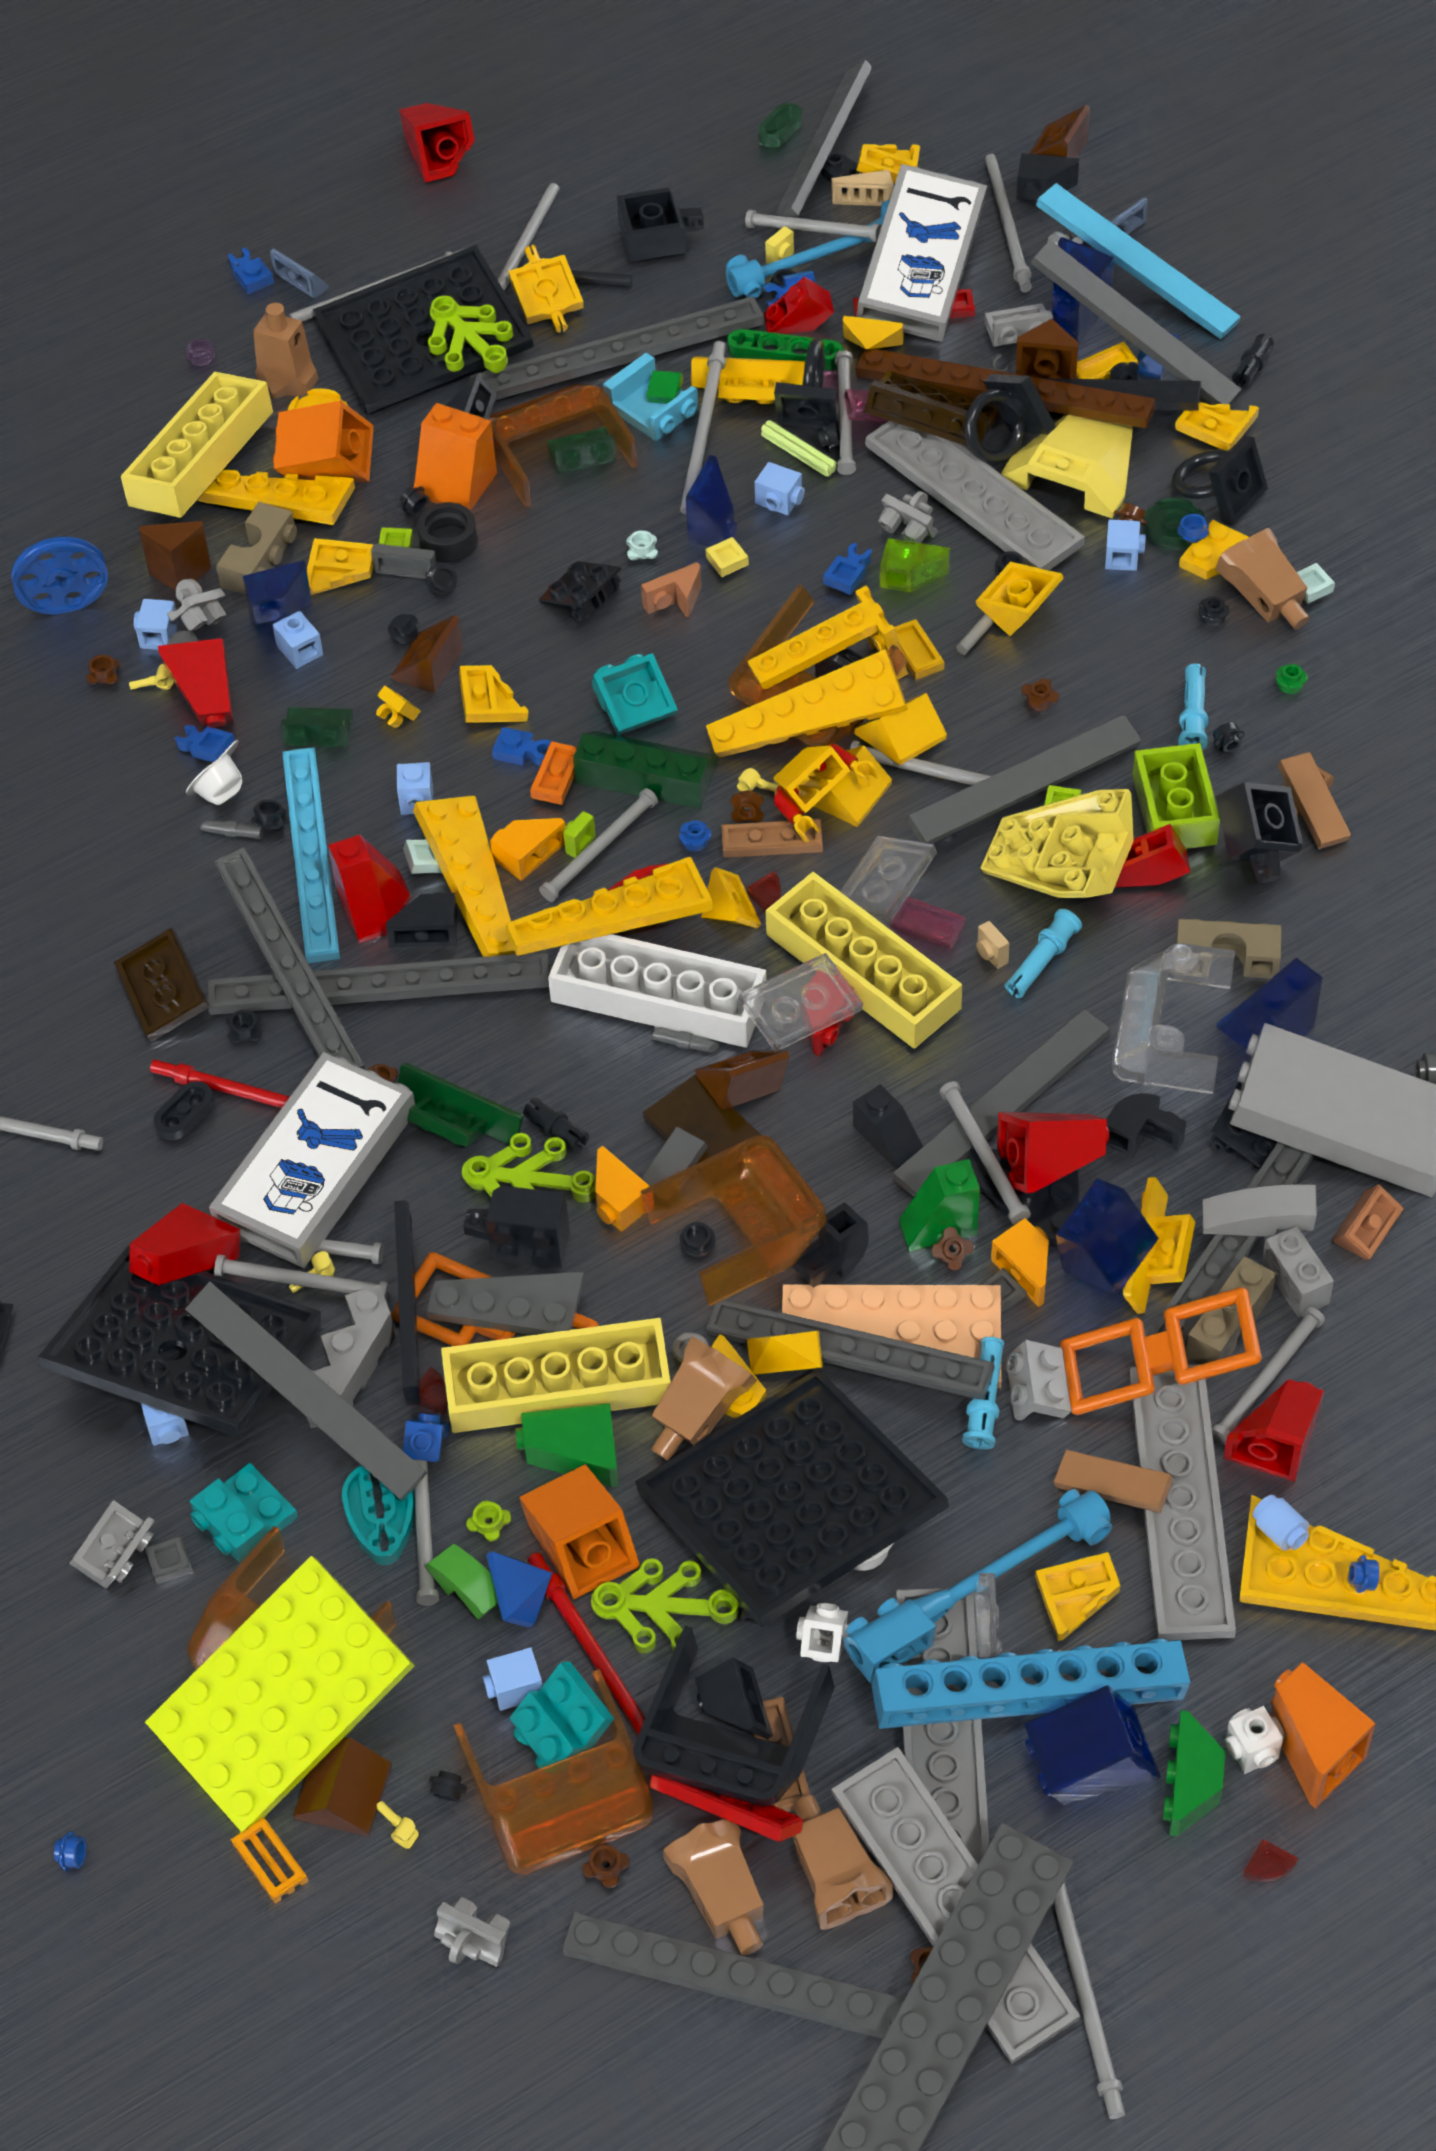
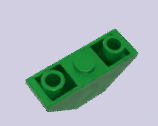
M1180 1710L1179 1723L1171 1724L1169 1747L1176 1748L1175 1760H1168L1166 1784H1173L1172 1797L1165 1796L1163 1820L1170 1821V1836L1180 1835L1220 1805L1223 1790L1225 1750L1194 1716L1185 1710Z

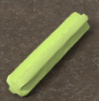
M768 420L762 425L761 435L825 477H829L836 471L835 460L777 423Z

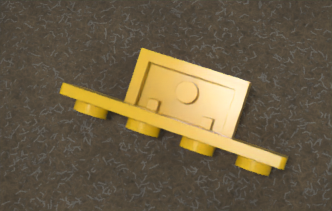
M694 356L692 358L691 386L705 388L709 372V366L707 365L708 357ZM725 358V368L721 370L717 388L718 398H726V401L731 403L743 402L744 399L756 400L759 404H771L775 401L774 391L776 382L802 385L805 361Z
M1148 1177L1146 1189L1141 1195L1142 1208L1140 1218L1135 1224L1136 1237L1134 1247L1129 1253L1130 1266L1127 1280L1123 1283V1296L1137 1314L1145 1313L1151 1284L1184 1281L1195 1227V1220L1190 1214L1165 1216L1168 1194L1156 1177Z

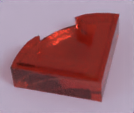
M775 871L747 887V894L765 913L766 909L781 898L780 880Z
M430 1367L420 1381L421 1402H419V1405L444 1416L448 1407L446 1385L441 1374Z
M1262 1839L1246 1867L1243 1877L1258 1882L1279 1880L1296 1867L1299 1858Z

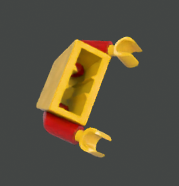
M836 744L807 747L774 776L773 779L778 785L775 789L774 804L791 824L795 823L794 828L802 840L809 842L805 832L810 828H814L819 834L820 830L811 817L803 816V814L808 812L852 770L856 774L859 785L869 787L866 775H873L877 778L873 764L870 761L863 760L858 762L856 756Z

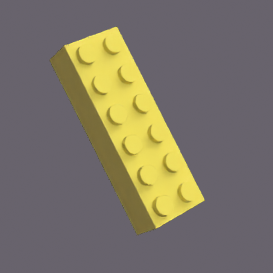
M214 371L121 475L128 506L181 518L273 413L267 382Z
M815 872L810 873L766 909V935L815 973L820 972L853 987L854 1003L913 1049L918 1047L962 1009V984Z
M661 1318L441 1348L452 1433L522 1424L521 1413L607 1403H610L611 1411L658 1405L671 1383Z

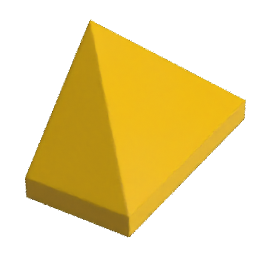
M852 316L843 317L844 338L865 349L903 345V323Z
M715 867L711 871L707 888L713 900V911L702 913L701 918L758 929L762 924L739 875Z
M819 1331L747 1338L750 1370L754 1375L823 1367Z

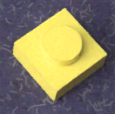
M784 226L765 242L766 264L794 254V232Z
M733 537L705 549L706 559L721 577L749 565L748 555Z

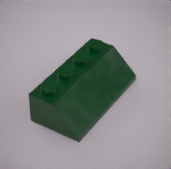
M598 731L582 734L573 757L576 784L639 796V793L647 788L657 796L659 801L701 809L719 762V756Z

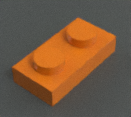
M551 741L530 789L532 799L563 805L575 776L573 757L577 747Z

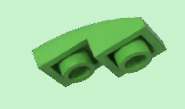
M452 1544L425 1565L449 1596L455 1591L477 1620L499 1604L491 1573L474 1557L457 1545Z

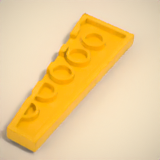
M222 470L196 501L251 511L254 510L258 502H263L292 511L294 519L334 525L353 493L355 483L354 478L316 475L315 480L299 479L298 474H286L285 478L269 477L268 472H257L250 476H241L238 470Z
M884 649L710 723L706 727L714 752L721 758L761 748L767 744L773 745L788 741L789 737L805 733L808 736L819 733L821 729L833 726L840 728L850 725V722L865 718L872 720L908 710L890 656Z
M466 796L416 802L413 813L451 892L455 893L456 902L482 956L516 954L507 935L506 923L511 922L476 797Z
M687 857L653 870V875L637 880L635 876L623 881V886L607 891L605 887L596 890L594 895L588 899L580 901L574 898L556 907L547 908L506 923L507 935L516 956L713 911V900L692 858Z

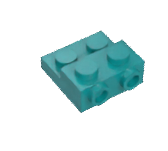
M653 653L645 656L643 654L633 655L623 664L615 667L612 664L605 665L593 674L591 685L603 712L607 711L617 735L677 714V706Z
M251 1463L247 1464L224 1483L218 1478L190 1500L193 1511L190 1513V1517L194 1524L202 1532L208 1529L214 1536L213 1541L217 1548L225 1556L231 1553L239 1563L298 1518L297 1510Z
M569 1661L560 1662L540 1690L529 1691L509 1719L516 1727L513 1731L515 1738L522 1744L531 1746L538 1757L535 1762L538 1768L546 1774L556 1776L573 1773L615 1718Z

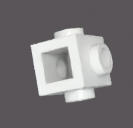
M831 1603L811 1605L806 1617H799L796 1640L802 1641L800 1656L819 1662H839L845 1647L844 1639L849 1636L846 1632L849 1626L847 1624L848 1611L839 1610V1606Z
M1262 1706L1253 1711L1251 1709H1244L1236 1713L1229 1721L1224 1742L1231 1758L1238 1762L1243 1773L1246 1774L1257 1768L1267 1767L1279 1759L1285 1735L1279 1720L1275 1716L1270 1717L1265 1707Z

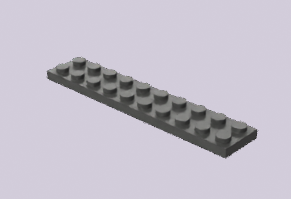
M1003 1822L1001 1823L822 2151H920L1067 1878L1074 1861Z

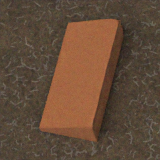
M1379 1184L1371 1187L1360 1196L1333 1236L1332 1241L1361 1258L1369 1260L1404 1208Z

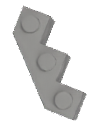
M380 1284L345 1295L352 1326L320 1335L328 1366L313 1372L352 1407L353 1400L360 1388L365 1387L377 1367V1360L384 1348H388L395 1337L391 1313ZM307 1417L310 1427H317V1425Z

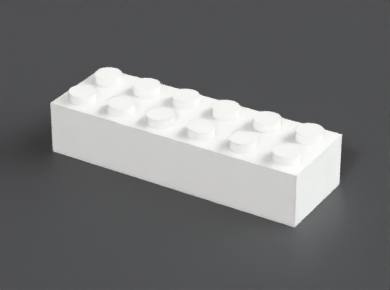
M613 934L562 945L548 977L551 1002L677 1032L693 1033L694 1036L745 1048L748 1047L764 1004V999L760 992L763 989H767L765 969Z

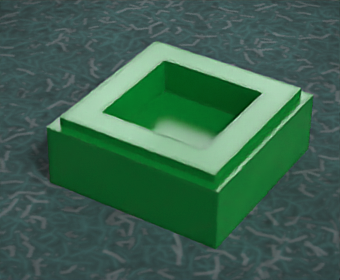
M652 371L646 394L648 402L669 403L679 396L684 380L682 373Z

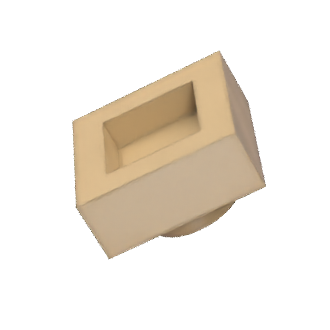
M990 921L978 926V942L976 947L981 957L989 960L997 969L1008 964L1009 941Z

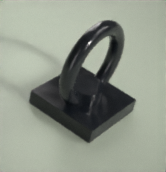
M819 338L813 339L809 344L802 385L776 382L774 396L778 425L821 429L823 428V422H827V424L836 422L839 429L837 389L822 387L825 347L823 341Z
M990 374L983 381L987 391L978 395L971 403L964 424L965 438L969 449L979 460L989 464H998L1010 459L1019 449L1025 433L1048 435L1056 428L1030 376ZM993 401L1009 432H1012L1007 445L999 451L985 449L977 435L979 414L987 404Z
M1245 435L1230 450H1210L1188 458L1177 467L1172 477L1174 490L1183 497L1190 499L1216 497L1222 522L1232 525L1268 489L1255 438ZM1217 462L1208 471L1211 485L1195 487L1184 482L1185 477L1195 468Z

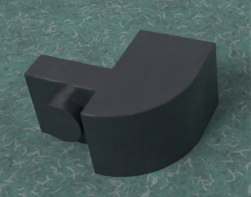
M1147 1093L1130 1095L1119 1101L1107 1117L1109 1141L1106 1146L1134 1158L1144 1139L1149 1138L1178 1151L1184 1141L1186 1121L1172 1112L1160 1110V1097Z
M845 1202L818 1219V1239L790 1257L791 1267L813 1288L835 1273H838L842 1278L845 1277L857 1266L866 1252L869 1242L868 1224Z

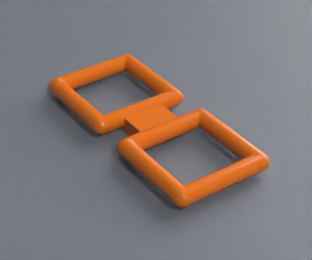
M431 1252L426 1256L415 1274L416 1299L436 1268L460 1279L490 1278L492 1276L438 1253ZM399 1301L391 1312L392 1320L400 1323ZM576 1313L573 1327L582 1329L599 1326L597 1321ZM417 1315L418 1332L451 1346L469 1344L475 1333H479L494 1341L513 1338L516 1334L514 1332L463 1325L460 1332L457 1333Z
M1239 1287L1168 1308L1164 1312L1166 1331L1147 1337L1145 1336L1142 1320L1133 1318L1061 1340L1059 1347L1063 1350L1071 1413L1081 1415L1150 1395L1155 1390L1153 1376L1174 1370L1177 1383L1186 1385L1258 1364L1262 1359L1248 1290L1244 1287ZM1236 1304L1245 1352L1189 1368L1180 1320ZM1130 1335L1139 1382L1083 1398L1075 1351Z

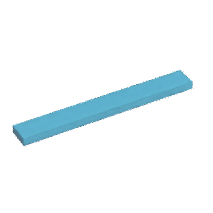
M1057 183L1037 199L1036 206L1220 340L1239 323L1240 315Z
M315 747L283 751L305 958L308 963L340 959Z

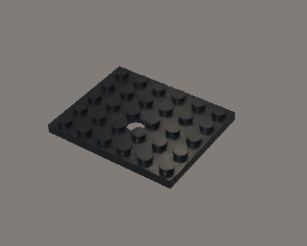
M477 245L313 309L316 321L367 413L485 367L483 357L465 340L462 351L463 368L459 371L447 369L445 355L450 350L454 329L449 324L444 336L447 350L443 354L434 355L430 352L429 346L419 344V338L422 335L430 333L432 336L435 321L431 319L430 307L433 300L437 297L450 296L459 306H493L496 314V321L494 323L500 321L510 322L513 337L508 341L502 342L497 340L495 335H478L489 346H503L506 349L507 358L534 347L530 333ZM461 318L465 322H479L478 318Z
M127 1246L38 1356L39 1367L237 1437L273 1386L185 1308L211 1282L294 1356L299 1353L320 1324L321 1311L205 1271L156 1285L129 1272L130 1246ZM175 1346H180L187 1352L183 1358L178 1360H166L158 1354L159 1351H170Z

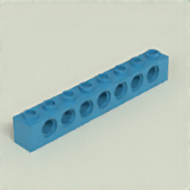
M1160 1638L1151 1640L1146 1644L1130 1645L1128 1642H1118L1103 1648H1092L1085 1645L1076 1647L1071 1651L1055 1652L1052 1649H1043L1034 1654L1017 1655L1015 1653H1003L995 1658L985 1659L967 1656L953 1662L941 1663L939 1660H927L919 1665L909 1666L891 1663L875 1670L871 1688L878 1727L882 1729L1183 1700L1191 1682L1181 1640L1168 1641ZM1136 1667H1145L1151 1673H1142ZM1099 1670H1106L1113 1677H1105L1099 1673ZM1060 1674H1069L1075 1678V1681H1068ZM1030 1677L1038 1684H1028L1022 1678ZM984 1681H993L999 1685V1688H991ZM945 1685H956L962 1691H951ZM917 1688L923 1695H913L907 1689Z

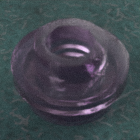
M198 338L189 343L186 357L192 365L205 366L216 358V349L209 340Z

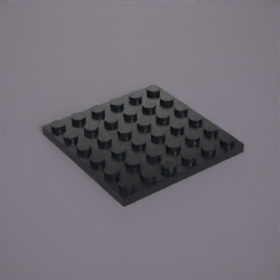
M819 1368L635 1481L638 1492L761 1627H764L949 1508L948 1498Z

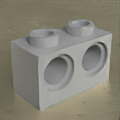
M1298 1226L1265 1239L1262 1264L1276 1273L1275 1284L1298 1318L1301 1317L1307 1307L1320 1309L1329 1305L1334 1280Z

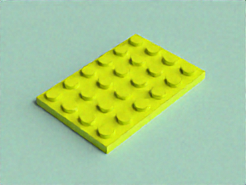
M311 1555L145 1723L243 1833L251 1825L265 1817L415 1665L326 1568Z

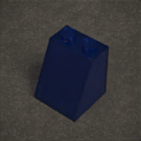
M1064 237L1059 239L1058 246L1112 288L1115 257ZM1054 282L1052 299L1053 320L1080 343L1099 316Z
M1295 958L1218 1021L1217 1028L1245 1049H1247L1252 1034L1259 1035L1264 1023L1304 1036L1315 1027L1323 977L1298 958Z
M1099 1178L1096 1179L1056 1233L1061 1265L1064 1272L1117 1295L1159 1239L1125 1189Z
M1109 1685L1024 1724L1029 1739L1025 1740L1026 1748L1031 1758L1035 1762L1038 1761L1042 1772L1038 1775L1040 1786L1046 1796L1054 1797L1063 1805L1161 1777L1135 1708Z

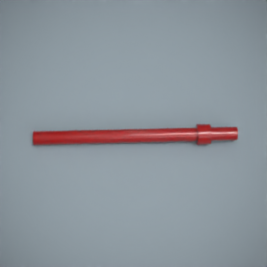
M153 1059L150 1065L151 1073L173 1078L175 1083L185 1085L190 1082L199 1081L207 1084L213 1090L282 1108L290 1098L287 1095L196 1071L194 1066L184 1063L174 1065Z
M540 1552L532 1554L527 1560L529 1564L552 1573L545 1597L548 1600H553L639 1735L646 1717L565 1592L566 1585L559 1574L551 1571Z

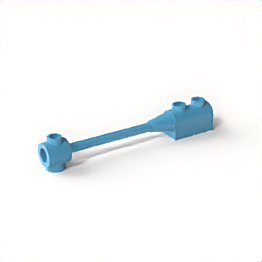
M890 199L882 202L880 218L867 226H872L874 223L881 224L882 226ZM844 236L764 266H760L755 259L748 261L745 255H738L730 259L726 264V281L734 297L737 298L745 295L746 298L753 296L756 299L762 293L765 278L774 275L776 271L791 269L857 244L872 241L870 238Z
M1072 1489L1066 1492L1059 1500L1061 1508L1057 1511L1058 1523L951 1588L914 1600L908 1599L902 1604H899L895 1598H891L878 1608L877 1614L880 1617L868 1623L864 1617L855 1619L847 1627L846 1632L849 1636L844 1639L849 1657L871 1684L877 1668L891 1663L902 1665L932 1647L936 1629L934 1624L959 1600L1066 1535L1076 1542L1084 1539L1091 1546L1099 1543L1112 1530L1110 1512L1102 1497L1093 1490L1080 1495L1076 1489Z

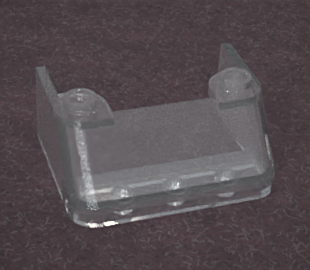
M1177 943L1130 968L1127 974L1112 1056V1072L1117 1078L1128 1082L1213 1094L1218 1056L1185 1052V1038L1182 1032L1172 1026L1159 1025L1167 980L1230 989L1236 951Z

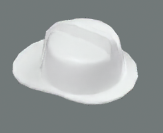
M235 740L215 762L205 768L191 782L186 790L187 795L197 793L210 803L222 805L239 792L242 776L230 758L239 743L238 740Z

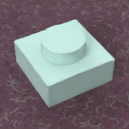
M1317 563L1297 572L1308 588L1303 599L1307 604L1334 592L1335 582Z
M426 839L406 840L403 851L411 874L442 873Z

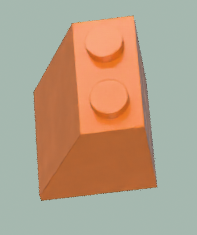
M341 400L279 412L278 425L276 426V447L273 456L274 469L283 476H286V474H298L299 479L315 480L317 475L354 478V482L357 483L369 482L374 425Z
M435 403L421 423L414 488L422 486L430 502L436 504L445 502L458 503L471 511L497 474L491 420Z
M586 1464L519 1497L528 1526L556 1573L559 1574L566 1585V1589L573 1600L596 1589L605 1582H610L640 1567L622 1508Z
M1302 1662L1293 1672L1287 1669L1276 1680L1274 1688H1276L1275 1696L1270 1703L1273 1706L1270 1717L1275 1716L1279 1720L1285 1735L1282 1742L1283 1751L1309 1804L1316 1809L1367 1758L1376 1723Z

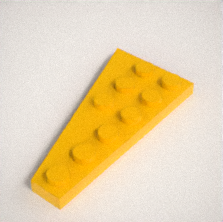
M1251 1495L1239 1602L1436 1631L1435 1576L1426 1577L1407 1568L1408 1564L1395 1558L1393 1562L1375 1554L1374 1549L1321 1525L1314 1527L1309 1524L1307 1531L1309 1537L1306 1542L1296 1550L1291 1548L1283 1551L1257 1527V1520L1253 1518L1252 1514L1262 1499ZM1360 1555H1366V1559L1377 1560L1379 1564V1581L1374 1591L1365 1590V1592L1358 1593L1354 1585L1349 1583V1566L1351 1562H1357Z

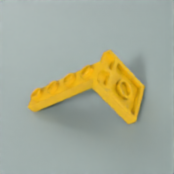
M867 585L855 591L859 604L748 660L747 663L761 687L768 689L863 639L866 640L871 650L876 648L880 652L885 649L888 652L897 679L908 675L893 625H889L885 619L884 611L878 603L874 602Z

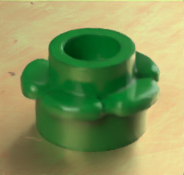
M1296 664L1281 666L1276 671V682L1279 689L1288 694L1301 691L1303 684L1308 679L1307 673L1302 671V667Z

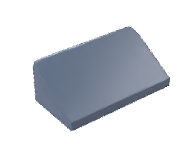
M1142 198L1113 219L1111 223L1129 235L1146 222L1148 199Z
M274 248L270 250L273 271L282 279L315 299L329 289V285L314 273Z

